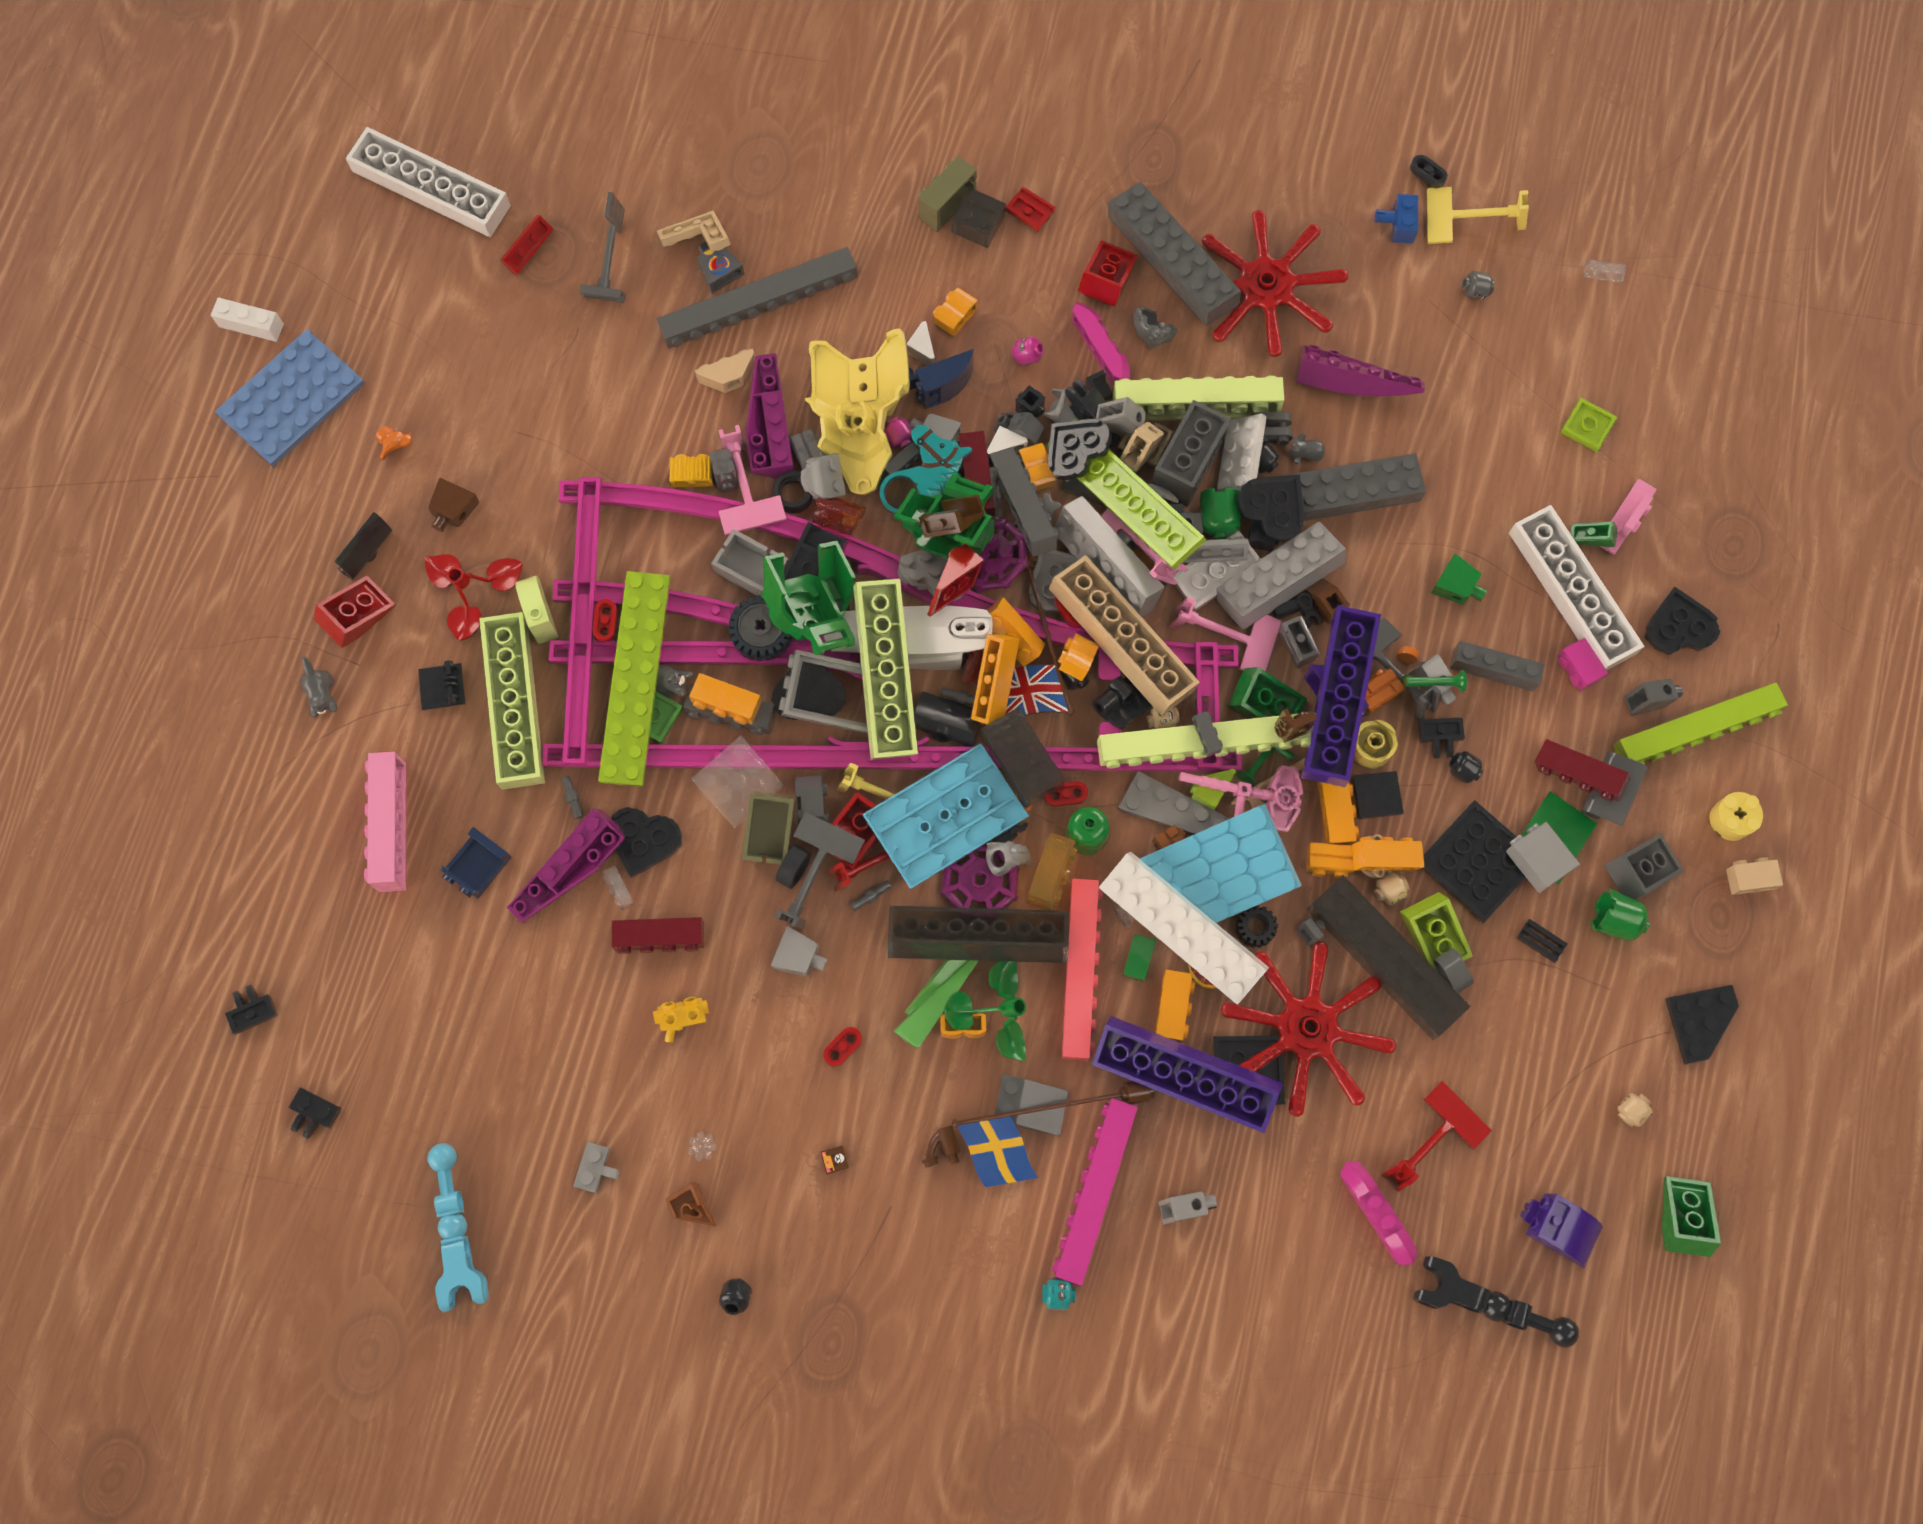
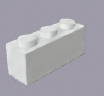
M217 298L210 315L221 328L277 342L284 325L276 312L222 298Z

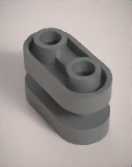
M1256 412L1252 414L1262 413L1267 417L1263 443L1287 445L1293 439V430L1288 427L1292 424L1291 413Z

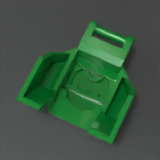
M956 473L952 475L946 484L943 494L926 496L916 493V489L912 488L895 513L894 519L902 521V526L912 533L917 547L927 552L949 559L948 554L952 549L967 544L977 554H981L985 546L993 538L995 520L986 514L984 507L988 498L993 494L994 486L989 484L986 486L962 478L960 474ZM979 495L985 513L983 517L961 533L924 537L919 521L920 516L943 512L941 503L943 500Z
M838 541L818 545V576L806 574L785 580L784 553L769 555L763 558L764 589L761 594L770 611L768 615L776 627L797 640H810L815 655L824 654L825 651L855 645V637L846 619L843 618L854 595L855 575ZM840 632L843 638L822 642L820 636Z

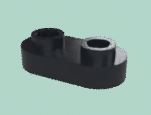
M1417 155L1411 162V172L1433 188L1444 186L1448 175L1441 166L1425 155Z

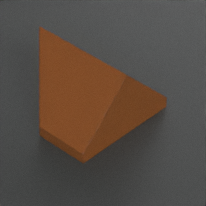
M690 1183L666 1198L674 1220L680 1219L716 1227L698 1183Z

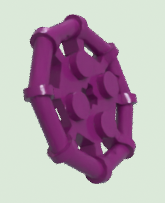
M1007 518L994 522V529H999L998 534L993 533L990 543L985 546L981 554H978L984 561L979 571L982 576L979 580L976 579L974 584L977 592L982 593L985 590L1001 588L1008 589L1023 569L1028 568L1027 544L1021 531L1012 525ZM1007 531L1015 537L1011 542L1005 538ZM1017 547H1019V558L1013 556V551L1015 552ZM997 551V552H996L997 558H996V559L991 558V559L989 560V557H990L989 555H990L992 552ZM1013 565H1015V567L1009 572V574H1008L1007 576H1005L1006 572H1007ZM991 576L1000 578V580L988 581L989 578H992Z
M987 844L969 853L970 859L961 867L955 862L943 870L941 895L947 898L963 918L967 916L990 918L993 920L1003 909L1018 899L1017 886L1020 867H1013L1002 876L994 875L988 866L987 858L975 857L974 853H986ZM1000 850L996 851L993 855V860L997 856L1004 864V853ZM952 871L959 872L958 884L951 885ZM984 875L986 877L984 880L985 884L977 885L975 883V876L982 877ZM1005 875H1009L1008 889L1002 887V878ZM960 890L967 898L966 902L963 904L954 892ZM999 893L1005 896L996 905L992 906L991 900ZM972 902L985 903L986 909L970 908Z

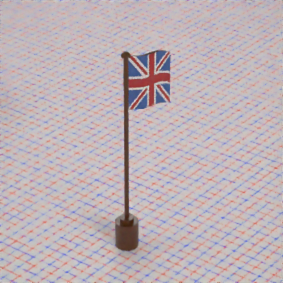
M1027 546V562L1029 565L1023 571L1028 572L1054 665H1028L1014 668L1005 715L1026 716L1045 712H1059L1072 716L1074 710L1071 709L1032 574V570L1038 561L1036 556H1032ZM1019 547L1015 548V552L1013 551L1015 558H1019Z

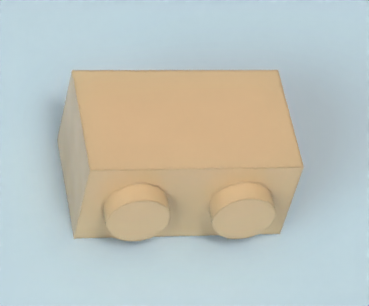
M1768 857L1755 859V862L1747 863V860L1733 862V866L1726 869L1731 894L1769 891L1783 886L1778 860H1769Z

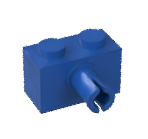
M1398 194L1393 205V211L1376 209L1375 223H1392L1393 243L1413 244L1418 233V195Z

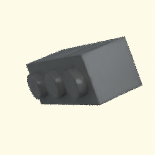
M911 442L888 462L884 473L888 476L894 472L909 469L913 462H917L920 459V450Z
M1207 711L1194 715L1192 721L1207 757L1220 753L1223 744L1217 737V729L1212 725L1211 715H1208Z

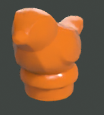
M388 426L380 428L375 436L378 442L383 445L380 455L381 460H385L389 453L402 447H408L413 443L412 433L404 434L401 431H394Z

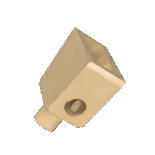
M1146 422L1134 431L1120 460L1137 472L1153 456L1164 436V432L1150 422ZM1136 450L1142 451L1139 455L1136 454Z

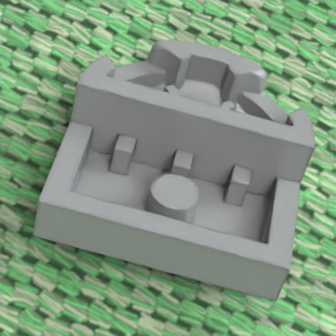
M838 453L813 457L806 461L807 465L801 471V483L804 491L809 492L813 499L819 500L846 495Z

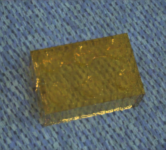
M1050 832L1028 893V904L1051 912L1053 906L1058 907L1063 892L1060 886L1066 885L1070 872L1067 866L1073 865L1077 848H1074V840Z

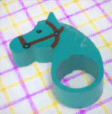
M926 425L916 426L912 430L911 436L914 444L920 447L923 464L918 467L894 472L884 479L880 487V498L885 508L892 514H895L898 510L887 503L886 489L892 481L899 478L911 480L917 486L920 494L926 496L943 494L946 484L953 474H958L963 458L972 452V448L960 447L955 439L953 441L941 439Z

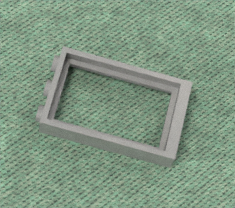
M796 650L794 655L790 654L788 667L791 668L790 676L786 675L783 688L787 689L786 696L781 697L779 710H782L781 716L868 734L867 724L793 708L802 662L862 675L861 664L823 655H815L814 653Z

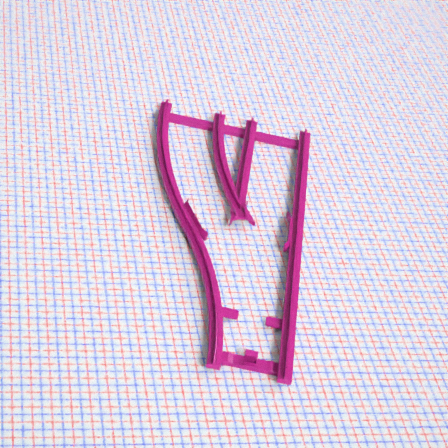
M579 477V481H560L559 502L578 503L573 580H554L552 599L554 603H572L570 640H550L549 647L550 663L568 664L564 744H543V767L600 768L603 744H587L592 664H614L617 641L606 643L593 641L595 604L602 599L612 600L616 606H622L625 584L596 581L600 506L613 505L645 508L721 521L718 511L744 505V502L669 488L602 482L601 477ZM565 491H577V493H570ZM785 514L787 520L754 528L799 541L807 523L810 522L848 541L844 555L846 559L861 564L857 565L859 575L868 574L880 580L900 579L898 575L900 556L829 527ZM900 580L902 591L931 605L933 595L928 589L918 590V586H913L909 583L905 585ZM669 590L666 613L729 626L731 613H734V608L740 605ZM968 590L962 598L951 602L947 606L987 610L997 601ZM1013 607L1039 638L1047 641L1040 615ZM1045 617L1052 643L1065 646L1068 638H1073L1076 633L1095 642L1083 627L1073 628L1067 623ZM759 626L757 627V629L759 630L761 628V630H764L765 626ZM820 636L822 642H826L824 636ZM793 637L789 647H786V651L783 654L779 653L778 657H771V660L768 661L766 659L757 661L755 658L751 660L748 656H743L740 651H737L732 642L662 641L659 664L788 665L790 654L794 655L796 650L813 653L810 640H797ZM1163 641L1185 666L1196 667V678L1200 683L1196 687L1195 715L1206 711L1208 713V701L1202 700V697H1209L1212 723L1220 722L1218 668H1238V645H1217V642H1196L1194 644ZM1099 646L1096 652L1098 654L1099 678L1102 680H1115L1117 677H1120V669ZM555 650H568V652H555ZM828 650L821 654L861 664L860 653L832 652ZM1220 655H1233L1232 657H1220ZM827 667V670L829 672L840 671L838 669ZM843 671L863 681L861 674ZM1102 722L1099 726V736L1121 733V729L1109 722ZM829 736L827 740L834 746L649 745L646 768L846 769L850 763L859 766L858 769L937 770L974 747L924 746L930 742V739L926 736L922 740L917 741L918 754L914 756L871 760L869 742H843L834 739L832 736ZM985 747L999 770L1222 772L1229 769H1234L1238 772L1242 770L1241 754H1237V752H1228V755L1220 757L1212 755L1201 759H1194L1191 756L1185 757L1181 761L1164 759L1163 762L1151 764L1150 761H1146L1137 766H1129V763L1120 764V767L1107 768V766L1100 765L1098 748ZM1223 758H1236V760H1223Z

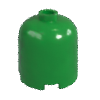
M1225 487L1224 491L1215 492V488H1210L1200 493V513L1202 514L1203 531L1205 534L1214 537L1215 540H1221L1237 533L1241 525V511L1237 503L1239 490Z
M1087 806L1078 809L1072 814L1066 826L1065 837L1068 845L1076 853L1086 856L1093 855L1106 845L1110 825L1104 812L1098 808Z
M1611 888L1608 889V893L1603 892L1594 906V910L1597 911L1595 919L1591 918L1590 920L1593 930L1623 941L1636 940L1642 933L1647 932L1650 921H1648V910L1643 903Z

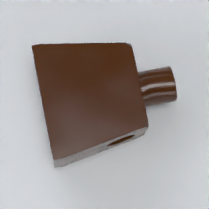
M439 478L428 508L431 514L436 517L432 527L443 532L448 523L456 527L461 526L480 502L476 494Z

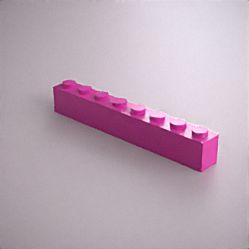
M1111 1098L1109 1103L1105 1102L1101 1116L1105 1118L1102 1125L1098 1124L1094 1135L1098 1140L1095 1147L1091 1146L1087 1157L1091 1162L1088 1169L1084 1168L1080 1179L1084 1184L1081 1191L1077 1190L1073 1204L1077 1206L1074 1214H1069L1066 1226L1070 1227L1068 1235L1062 1236L1059 1249H1062L1060 1259L1055 1258L1052 1271L1055 1272L1054 1277L1057 1279H1062L1078 1286L1083 1284L1138 1107L1113 1098Z

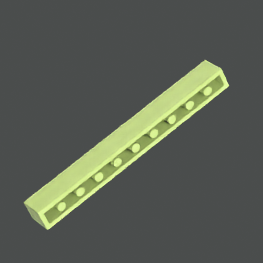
M1279 716L1212 723L1213 727L1217 729L1218 739L1223 744L1221 752L1215 754L1217 757L1228 755V752L1245 754L1254 749H1258L1259 752H1265L1273 747H1279L1282 750L1292 748V745L1300 744L1301 747H1307L1310 731L1303 736L1284 743L1282 738L1277 736L1274 728ZM1194 725L1100 735L1097 740L1100 765L1107 766V768L1120 767V764L1129 763V766H1137L1146 761H1150L1151 764L1163 762L1164 759L1181 761L1185 757L1191 756L1194 759L1207 757Z

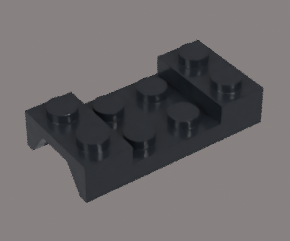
M808 522L784 571L785 580L806 574L818 576V545L838 541L844 553L848 541Z

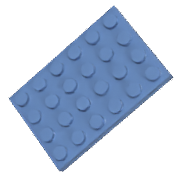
M306 329L223 403L215 413L274 467L358 391L365 382L315 335Z

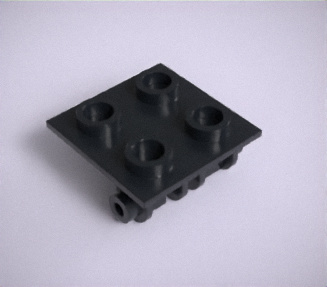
M448 660L444 661L443 666L418 669L422 710L465 704L462 663L453 664V661Z

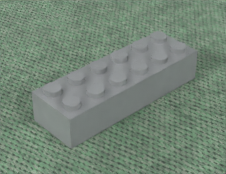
M1083 496L1063 506L1055 525L1059 540L1065 544L1070 553L1078 560L1086 555L1141 617L1152 612L1165 588L1164 585L1150 574V570Z
M1319 521L1217 587V602L1238 626L1244 630L1275 610L1282 603L1287 602L1345 564L1346 549Z

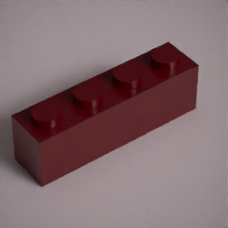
M984 431L959 433V441H956L960 447L972 448V452L963 458L959 473H963L965 479L985 486L987 484L992 485ZM993 494L988 498L984 507L986 514L990 516H995Z
M1548 739L1545 740L1534 761L1540 773L1547 776L1551 774L1556 775L1560 781L1566 784L1573 782L1579 785L1581 790L1588 793L1592 791L1597 792L1601 798L1610 802L1612 800L1620 801L1631 779L1629 772Z
M702 917L612 920V948L618 951V954H630L631 950H640V953H653L654 949H663V952H676V949L685 948V951L688 952L698 951V948H704V921Z

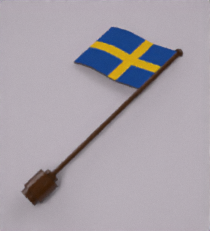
M1129 1081L1123 1083L1120 1093L960 1121L954 1119L952 1126L954 1128L958 1127L963 1136L979 1179L985 1187L1039 1178L1029 1163L1022 1137L1011 1116L1121 1097L1122 1101L1130 1105L1149 1102L1150 1099L1155 1097V1090L1137 1082Z

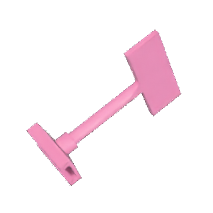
M739 425L735 426L736 432L725 435L723 429L718 430L723 449H730L745 502L744 505L718 511L725 536L730 535L733 529L741 532L787 520L780 495L753 502L740 456L741 450H744L745 447Z
M1108 508L1101 516L1116 534L1123 530L1155 562L1154 568L1150 571L1154 578L1175 585L1177 583L1174 579L1176 574L1180 570L1184 572L1188 570L1183 563L1173 570Z
M1187 597L1175 608L1174 612L1179 616L1170 623L1169 628L1178 630L1187 622L1192 625H1200L1245 643L1246 649L1239 670L1244 671V668L1259 667L1266 672L1282 620L1265 615L1253 624L1250 636L1198 616L1199 613L1192 611L1196 600Z

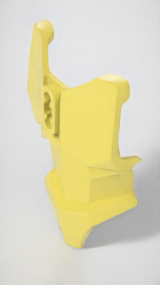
M901 329L887 332L886 339L878 352L873 357L849 359L827 341H811L809 344L812 395L805 398V401L810 404L812 411L820 416L822 437L817 446L825 454H839L842 474L850 492L857 495L865 496L877 489L882 474L892 456V451L884 432L887 416L893 414L900 398L908 393L910 386L906 340ZM864 384L867 385V389L865 391H863V388L865 387Z

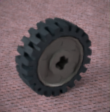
M756 595V598L748 597L746 602L743 600L740 602L739 607L736 606L734 608V613H731L729 633L735 648L743 656H748L751 660L755 658L757 661H762V659L768 661L771 660V657H778L779 653L783 654L786 651V647H789L793 636L785 634L772 623L768 615L770 611L761 595ZM759 626H761V627L765 626V629H764V630H761V628H760V629L758 630L757 627H759Z

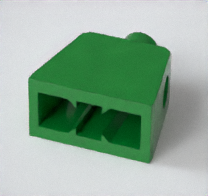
M1454 553L1431 593L1453 602L1464 604L1469 596L1481 602L1487 590L1477 585L1482 574L1458 554Z

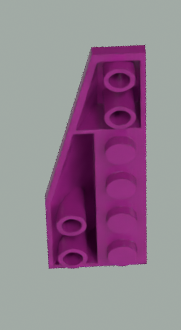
M1316 345L1303 346L1296 375L1297 383L1352 395L1401 396L1424 393L1425 390L1424 381L1418 377L1405 376L1341 355L1336 350H1321Z
M776 353L755 356L746 426L751 473L773 479L788 471H794Z
M593 808L507 906V909L524 923L597 872L626 839L618 824L603 810Z

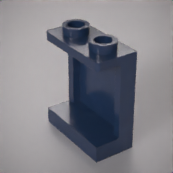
M473 827L468 833L470 836L468 841L446 867L442 866L440 870L444 873L442 877L453 885L456 882L462 886L459 890L470 898L474 895L479 899L512 857Z

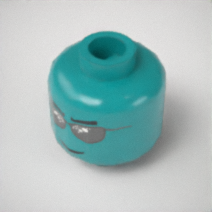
M1051 1278L1046 1284H1043L1042 1303H1045L1048 1309L1068 1310L1071 1302L1075 1303L1076 1288H1071L1070 1282Z

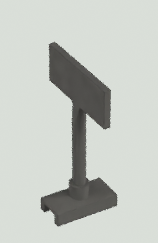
M608 192L605 218L609 221L610 226L607 234L601 278L598 279V286L581 284L580 293L588 298L624 303L625 294L622 290L610 289L611 280H609L616 231L618 233L622 232L625 212L624 207L613 192Z
M1384 617L1380 620L1373 658H1376L1387 670L1389 668L1392 669L1397 679L1404 686L1402 681L1404 674L1382 653L1383 650L1402 637V634ZM1435 685L1426 692L1417 687H1405L1417 702L1415 717L1418 720L1424 719L1427 709L1430 708L1433 712L1437 710L1441 691Z
M806 812L797 827L794 837L818 847L819 850L794 903L791 902L788 911L779 909L775 916L777 919L792 923V926L802 929L806 923V920L800 917L803 910L802 905L826 854L831 853L854 864L865 842L864 839Z

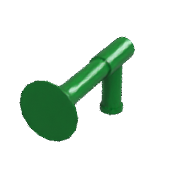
M1460 670L1459 674L1453 677H1413L1409 674H1405L1402 677L1405 687L1449 685L1458 687L1460 692H1464L1467 687V676L1464 670Z
M1273 747L1269 751L1261 752L1246 771H1238L1237 777L1242 782L1252 784L1251 787H1254L1256 785L1254 781L1255 774L1274 750L1288 759L1289 762L1296 754L1288 749L1282 750L1279 747Z

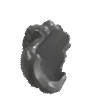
M1144 306L1134 309L1133 317L1136 333L1145 340L1149 349L1171 342L1176 336L1177 328L1172 324L1165 325L1158 322L1156 311H1152Z

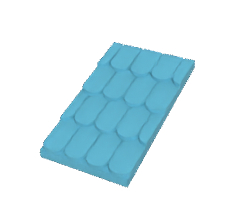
M982 743L862 814L910 889L920 885L1030 816Z
M1265 804L1140 858L1141 861L1215 923L1302 886Z

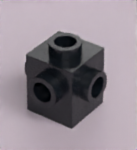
M1030 385L1024 391H1021L1015 399L1016 413L1030 412L1035 418H1040L1045 411V396Z

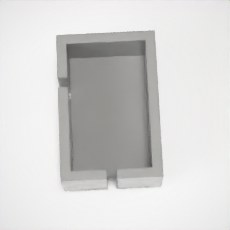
M733 529L723 544L725 550L721 548L711 563L713 571L750 593L763 597L761 594L764 589L763 558L778 553L774 550H771L769 553L768 547ZM784 557V571L789 563L787 557Z

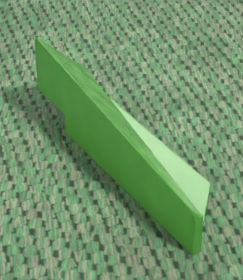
M972 956L945 959L906 1009L905 1013L908 1017L894 1032L909 1045L919 1048L945 1011L944 1007L948 998L953 993L958 992L979 960Z

